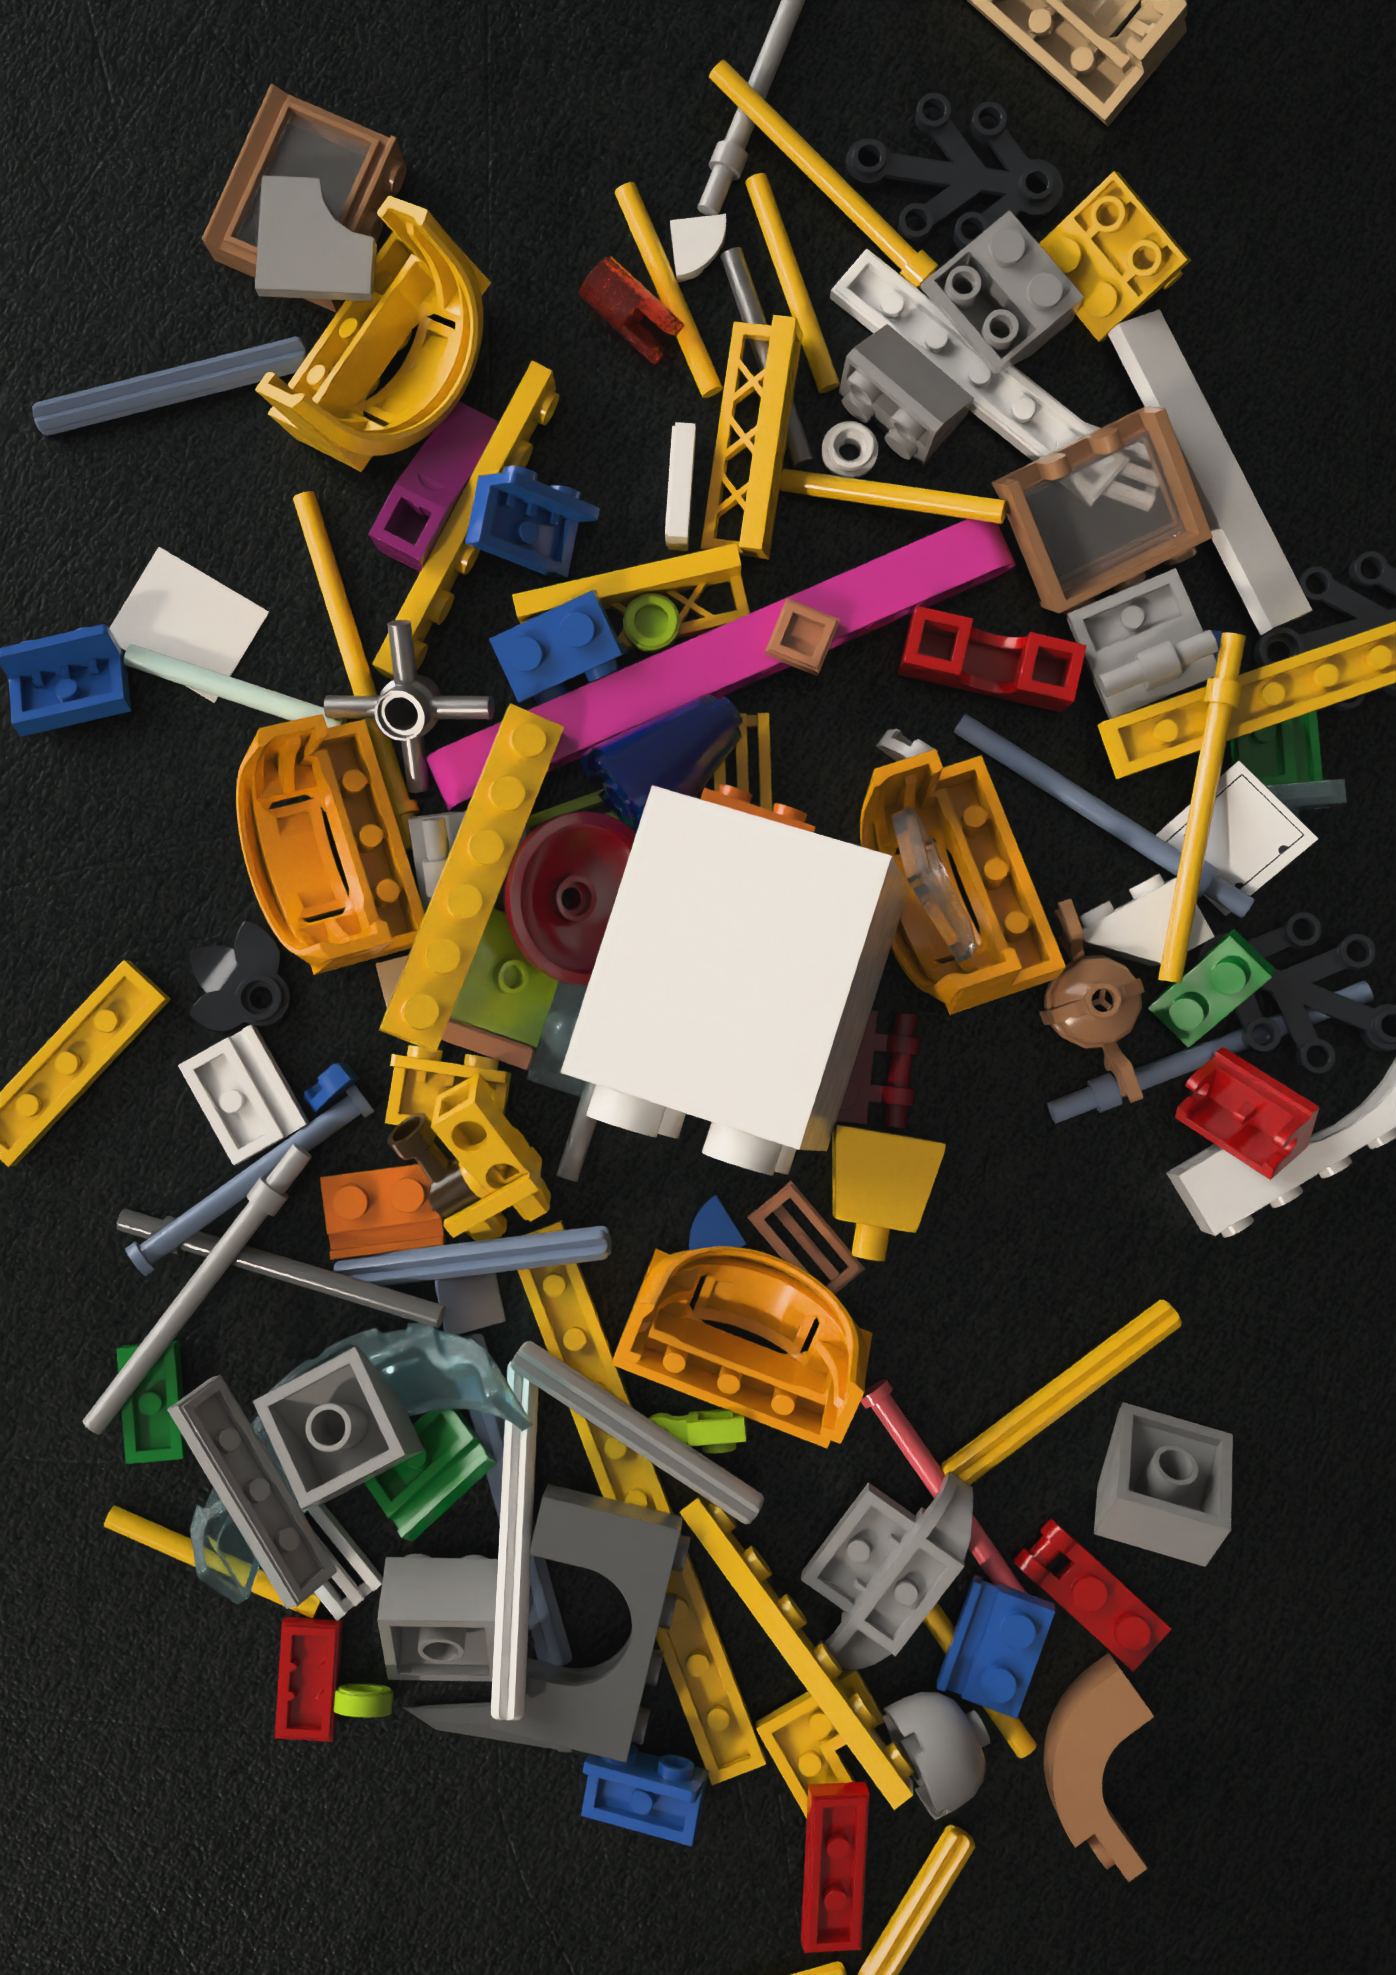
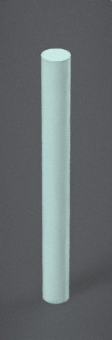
M130 644L125 652V666L290 721L323 714L327 728L346 724V718H327L323 707L143 647Z

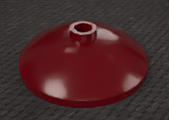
M588 811L571 812L553 817L539 825L525 838L515 853L509 867L505 885V911L511 934L526 959L539 971L555 980L574 985H589L636 837V833L618 819L606 814ZM565 889L570 894V904L567 908L563 906L561 899Z

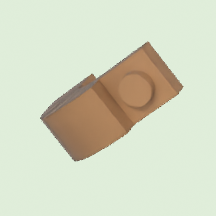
M1107 1653L1083 1671L1069 1685L1054 1709L1044 1744V1773L1051 1801L1074 1847L1076 1848L1087 1840L1107 1870L1116 1864L1127 1881L1130 1882L1148 1868L1134 1843L1106 1806L1102 1793V1778L1107 1760L1116 1746L1154 1718V1715L1111 1654Z

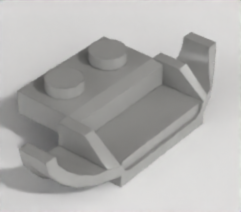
M949 1471L943 1478L939 1492L927 1510L921 1507L916 1515L868 1482L802 1570L801 1580L844 1610L841 1613V1623L826 1641L821 1640L819 1644L824 1643L842 1670L851 1671L875 1665L891 1654L896 1656L963 1569L971 1539L973 1487Z

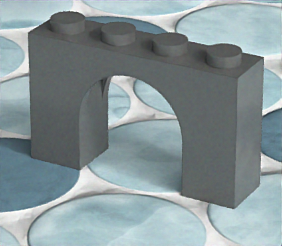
M551 1484L547 1485L542 1496L529 1555L587 1568L608 1578L621 1591L628 1604L632 1619V1632L618 1653L609 1660L593 1667L568 1668L527 1658L525 1713L523 1718L520 1720H496L491 1715L488 1729L627 1762L631 1742L643 1744L649 1719L650 1708L640 1706L644 1685L656 1687L664 1651L653 1649L658 1627L669 1630L673 1617L677 1594L667 1592L671 1570L683 1572L691 1537L680 1534L682 1516Z

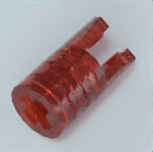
M608 256L598 263L580 287L579 296L654 365L662 357L664 349L638 322L646 315L662 331L676 337L685 326L669 308L613 256Z

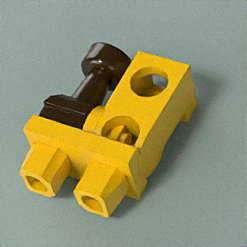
M480 1072L436 1097L432 1122L424 1113L414 1114L402 1121L391 1132L387 1141L400 1158L404 1160L416 1159L431 1182L429 1195L431 1208L442 1218H445L443 1226L454 1238L466 1232L475 1241L498 1239L506 1232L507 1219L501 1213L504 1209L513 1205L525 1221H532L548 1212L551 1200V1193L541 1178V1156L533 1147L530 1148L524 1136L518 1129L512 1127L492 1100V1089ZM437 1135L455 1158L451 1160L434 1143Z

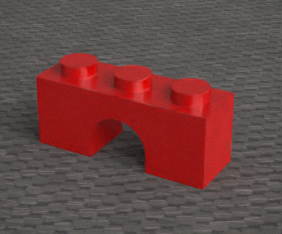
M916 606L909 621L897 675L1061 713L1074 702L1087 645L1030 632L1026 637L995 635L972 626V618Z

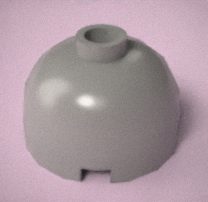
M920 1692L904 1697L883 1709L886 1713L884 1719L891 1741H895L913 1765L915 1772L912 1776L920 1786L915 1791L929 1814L935 1820L957 1810L974 1797L983 1784L986 1772V1761L982 1747L990 1744L987 1730L974 1710L965 1714L953 1699L938 1692Z

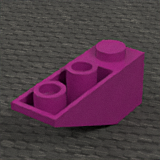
M458 401L448 417L435 428L399 477L368 535L380 552L421 572L499 424L498 421Z

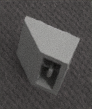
M1010 210L921 284V289L994 374L1035 353L1073 321L1084 299L1080 291Z
M888 324L849 352L846 356L839 394L844 397L842 404L852 416L863 423L871 420L886 433L885 441L893 451L907 460H910L913 456L922 465L930 459L963 421L974 400V397Z

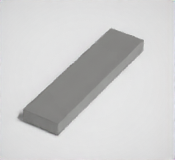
M221 1375L212 1377L167 1410L286 1609L298 1607L338 1571Z

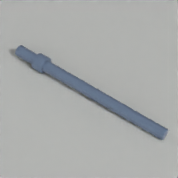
M968 714L963 716L954 730L955 734L1177 876L1181 851ZM1204 860L1198 897L1200 898L1205 894L1240 918H1243L1255 899L1218 876L1219 869Z
M1361 981L1334 992L1364 1005L1373 1002V993L1366 981ZM1305 1007L1312 1025L1331 1018ZM1280 1013L1268 1017L1278 1024L1281 1037L1289 1034ZM1256 1025L1253 1028L1252 1037L1257 1044L1261 1045L1270 1041V1033L1267 1028L1261 1025ZM1243 1028L1135 1068L1134 1072L1141 1091L1201 1068L1215 1056V1052L1221 1047L1234 1054L1248 1050L1242 1041ZM1107 1073L1088 1080L1086 1088L1047 1102V1106L1056 1124L1095 1108L1101 1113L1122 1105V1098L1126 1096H1121L1116 1077Z

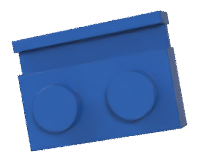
M974 1574L937 1678V1689L944 1692L946 1689L961 1694V1698L1017 1719L1055 1614L1054 1603L1002 1584L994 1585L983 1581L982 1577Z

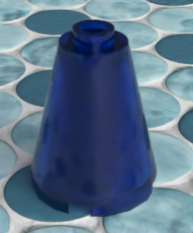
M704 694L591 747L582 754L580 761L589 780L596 774L602 780L604 790L598 795L619 821L625 823L637 834L652 785L696 798L741 740L742 735L739 726L743 723V720L737 708L726 697L721 696L716 699L710 694Z

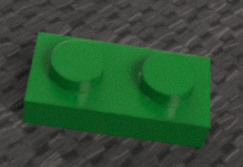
M1233 929L1183 973L1182 983L1172 982L1151 1001L1148 1009L1189 1048L1271 979L1275 968Z
M172 1341L121 1408L126 1464L184 1459L189 1455L188 1444L167 1410L184 1397L179 1341ZM140 1344L125 1345L116 1349L118 1373Z

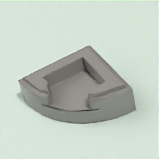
M888 729L876 745L877 748L896 761L934 750V748L919 739L912 743L898 729Z

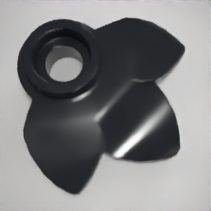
M248 921L243 922L237 932L234 949L225 946H207L190 952L194 976L206 993L197 1000L189 1014L201 1025L216 1031H229L245 1022L254 1026H270L279 1022L287 1014L291 1004V992L287 982L279 975L281 951L276 941L259 925ZM266 987L272 993V1002L267 1008L260 1009L254 1002V996L260 988Z

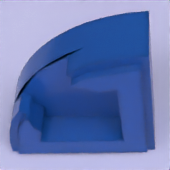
M334 1063L317 1078L319 1081L316 1085L304 1092L303 1100L315 1114H318L359 1080L360 1077L348 1063Z
M717 1195L711 1197L696 1215L690 1231L689 1250L715 1246L741 1248L746 1245L744 1238Z

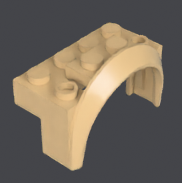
M967 0L1107 126L1113 122L1187 32L1184 19L1187 16V0ZM1141 5V8L1138 10V12L1133 16V18L1129 21V23L1125 26V28L1120 32V34H1119L1118 36H1116V34L1120 31V29L1124 26V24L1129 20V18L1133 15V13H1134V12L1137 10V8Z

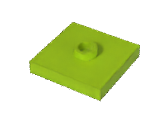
M494 908L492 909L450 1018L537 1048L559 981L539 971L522 954L511 934L506 913Z

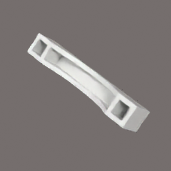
M1396 1058L1383 1080L1360 1106L1336 1124L1311 1135L1308 1147L1271 1180L1216 1144L1211 1145L1166 1172L1200 1230L1214 1236L1221 1233L1224 1238L1235 1235L1254 1222L1251 1214L1270 1203L1272 1208H1277L1297 1198L1303 1192L1300 1184L1317 1174L1321 1178H1327L1348 1167L1352 1163L1349 1155L1367 1144L1370 1149H1374L1395 1139Z

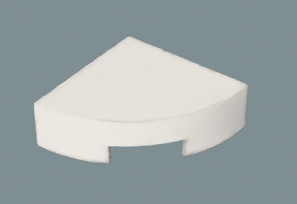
M726 214L670 220L676 280L678 283L697 277L715 259L725 240Z

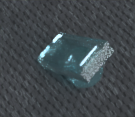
M559 981L547 1019L543 1024L542 1034L527 1080L572 1095L582 1096L586 1081L560 1072L588 985H574Z

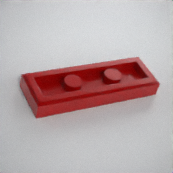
M866 1782L808 1784L801 1942L804 1953L861 1950L870 1796Z

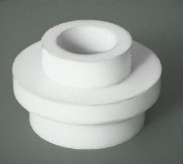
M854 421L839 423L832 427L824 437L821 449L822 459L826 468L835 476L860 478L867 474L876 462L878 455L876 437L868 427ZM844 444H853L858 448L860 455L854 460H846L840 455L839 448Z

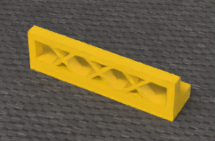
M773 315L772 326L734 322L701 542V549L703 551L736 543L739 556L769 559L780 479L783 470L803 335L796 317ZM746 339L769 341L766 367L755 377H753L742 362ZM742 372L748 382L738 389ZM755 390L761 398L757 425L745 434L734 419L735 408L739 402ZM733 428L740 439L730 446ZM747 447L753 454L749 482L739 490H736L726 477L727 462ZM725 484L732 495L722 502ZM739 503L744 510L740 541L716 539L719 517Z
M736 543L512 594L520 624L592 590L597 591L604 609L611 608L623 616L626 607L623 605L630 604L636 597L647 593L667 596L684 607L679 614L680 632L677 639L711 631L750 614L741 578V561ZM730 581L736 607L735 611L713 615L696 604L706 586ZM695 589L689 599L679 594V592ZM690 611L701 617L700 619L684 622ZM623 628L618 636L619 642H624L627 650L634 649L635 647L628 641Z

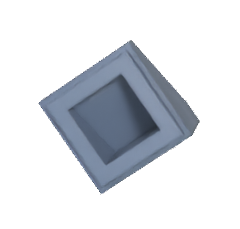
M497 1273L435 1280L438 1302L446 1307L442 1321L446 1337L506 1321Z

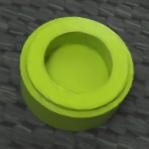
M656 593L640 595L633 599L625 610L623 617L624 632L630 644L641 652L653 654L665 651L674 644L679 635V612L674 603L663 595Z
M350 1683L340 1685L335 1692L334 1712L344 1716L365 1718L391 1715L394 1691L390 1687L380 1684Z

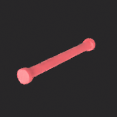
M882 1379L865 1390L860 1402L864 1408L871 1407L935 1499L945 1477L943 1470L890 1395L893 1390L887 1379ZM972 1514L971 1539L968 1548L994 1585L1002 1584L1027 1593Z

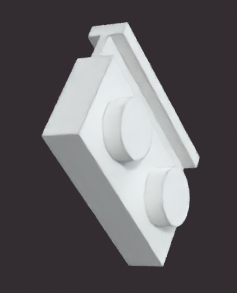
M250 1024L235 1035L225 1038L178 1065L233 1165L240 1164L310 1123L260 1032L254 1025Z

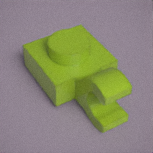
M727 1409L693 1411L684 1416L657 1413L648 1417L649 1420L666 1429L684 1443H688V1446L702 1445V1452L704 1453L730 1452L736 1449L737 1442H746L747 1439L746 1417Z

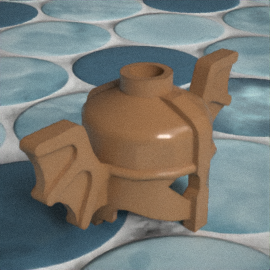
M1071 899L1059 902V909L1054 911L1062 929V936L1058 939L1061 946L1067 952L1070 962L1066 964V968L1057 979L1049 982L1044 996V1010L1039 1012L1043 1024H1050L1062 1038L1083 1048L1102 1047L1104 1066L1107 1071L1110 1070L1115 1075L1121 1096L1127 1095L1130 1103L1143 1099V1094L1132 1064L1117 1044V1041L1131 1032L1142 1009L1141 994L1145 990L1141 979H1135L1125 965L1104 955L1085 956L1083 950L1084 933ZM1099 990L1098 999L1092 1000L1093 994ZM1106 991L1112 997V1004L1105 1000ZM1100 1004V1005H1102L1107 1011H1105V1012H1100V1011L1096 1010V1009L1094 1008V1006Z

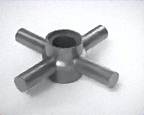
M395 620L387 623L394 680L383 688L380 696L328 695L324 700V712L327 718L376 719L379 728L384 734L402 742L407 791L420 793L430 789L424 735L436 725L438 719H493L495 704L492 696H442L440 689L431 679L416 672L411 621ZM400 697L406 698L414 704L418 717L409 715L403 709Z

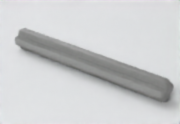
M526 1341L523 1343L512 1359L510 1365L512 1370L743 1524H750L761 1510L764 1501L761 1493L534 1342Z

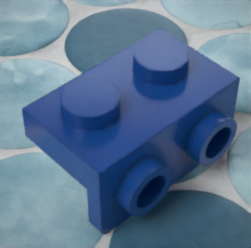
M505 466L503 473L478 476L465 544L552 578L568 577L578 523L597 521L600 508L582 501V493L576 489L560 485L547 486L538 482V474L523 467Z
M596 590L585 593L489 639L518 703L534 697L538 706L569 693L565 682L585 673L588 682L591 683L619 670L620 667L616 658L629 653L625 643L619 642Z
M102 624L93 627H83L75 631L37 640H27L19 644L0 648V666L9 678L11 722L20 737L131 711L127 666L124 665L125 654L109 626Z
M632 1743L627 1762L589 1754L586 1757L583 1773L588 1775L581 1816L684 1845H693L698 1834L709 1770L695 1767L691 1760L683 1756L668 1754L658 1757L640 1752Z

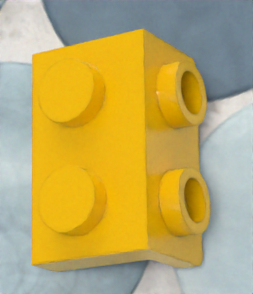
M408 1045L407 1056L392 1054L390 1066H394L385 1123L399 1125L406 1118L417 1113H424L432 1122L436 1097L479 1072L492 1089V1100L503 1115H505L511 1073L498 1071L499 1060L494 1058L465 1054L464 1064L459 1065L441 1062L442 1050L433 1052L423 1047Z

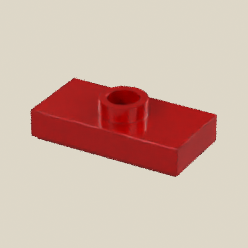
M285 1617L282 1621L275 1739L333 1742L336 1736L337 1713L334 1712L335 1692L339 1688L343 1620Z

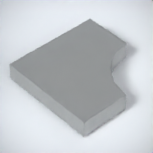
M262 175L255 290L258 295L265 297L374 302L377 244L374 237L351 232L333 218L326 206L324 187L320 178Z

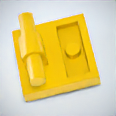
M1115 171L1039 243L1084 296L1076 315L1098 342L1104 341L1109 337L1108 333L1116 325L1125 322L1162 287L1167 289L1183 275L1181 269L1191 261L1120 173Z

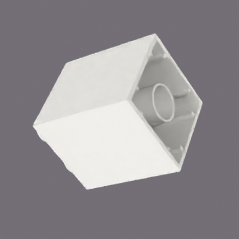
M652 785L560 1072L596 1084L586 1115L647 1136L657 1137V1134L678 1139L685 1115L690 1114L711 1121L702 1150L703 1154L767 1175H773L774 1171L789 1175L796 1149L827 1151L909 891V887L893 857Z

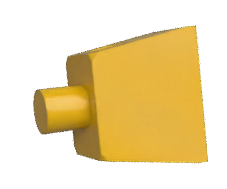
M835 1124L832 1133V1211L835 1219L856 1223L852 1256L874 1261H885L890 1229L916 1233L945 1153V1143Z

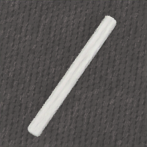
M512 1361L509 1362L507 1367L491 1715L496 1720H520L525 1713L531 1555H529L533 1528L539 1387L512 1370L510 1366Z

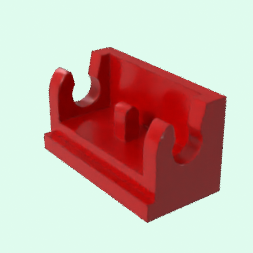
M1221 1047L1217 1050L1215 1056L1199 1068L1187 1081L1185 1087L1194 1093L1177 1107L1175 1118L1270 1180L1274 1178L1308 1147L1319 1106L1226 1048Z

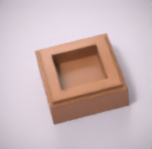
M786 598L764 655L818 676L840 619Z

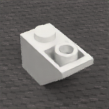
M1159 873L1129 889L1133 897L1132 901L1115 910L1110 901H1107L1081 915L1079 918L1084 926L1082 927L1084 933L1083 946L1151 967L1161 965L1177 877L1164 882ZM1197 904L1188 951L1215 937Z

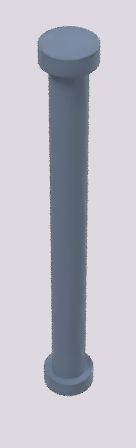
M353 1084L345 1090L348 1096L139 1245L135 1241L126 1247V1253L137 1269L144 1276H147L156 1269L155 1262L244 1199L260 1177L267 1179L293 1143L309 1152L360 1114L366 1118L373 1113L374 1110L356 1085Z

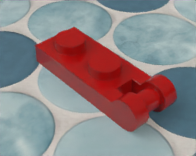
M1050 1518L1040 1529L1043 1536L1030 1550L1024 1547L1013 1559V1562L1129 1669L1134 1671L1170 1632V1626L1053 1518ZM1062 1552L1069 1558V1561L1055 1575L1047 1566Z

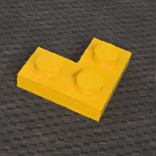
M844 1670L843 1673L837 1676L850 1696L858 1691L871 1706L879 1720L873 1728L885 1722L883 1713L858 1670ZM809 1691L755 1722L758 1734L806 1818L808 1784L855 1782L837 1750L846 1745V1742Z

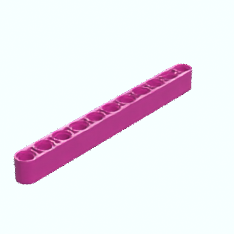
M966 519L787 598L840 619L829 647L830 650L913 614L916 606L927 608L1007 572L1016 564L998 523ZM786 598L527 710L564 726L546 773L791 667L788 664L764 655ZM502 722L438 749L426 758L449 812L468 807Z

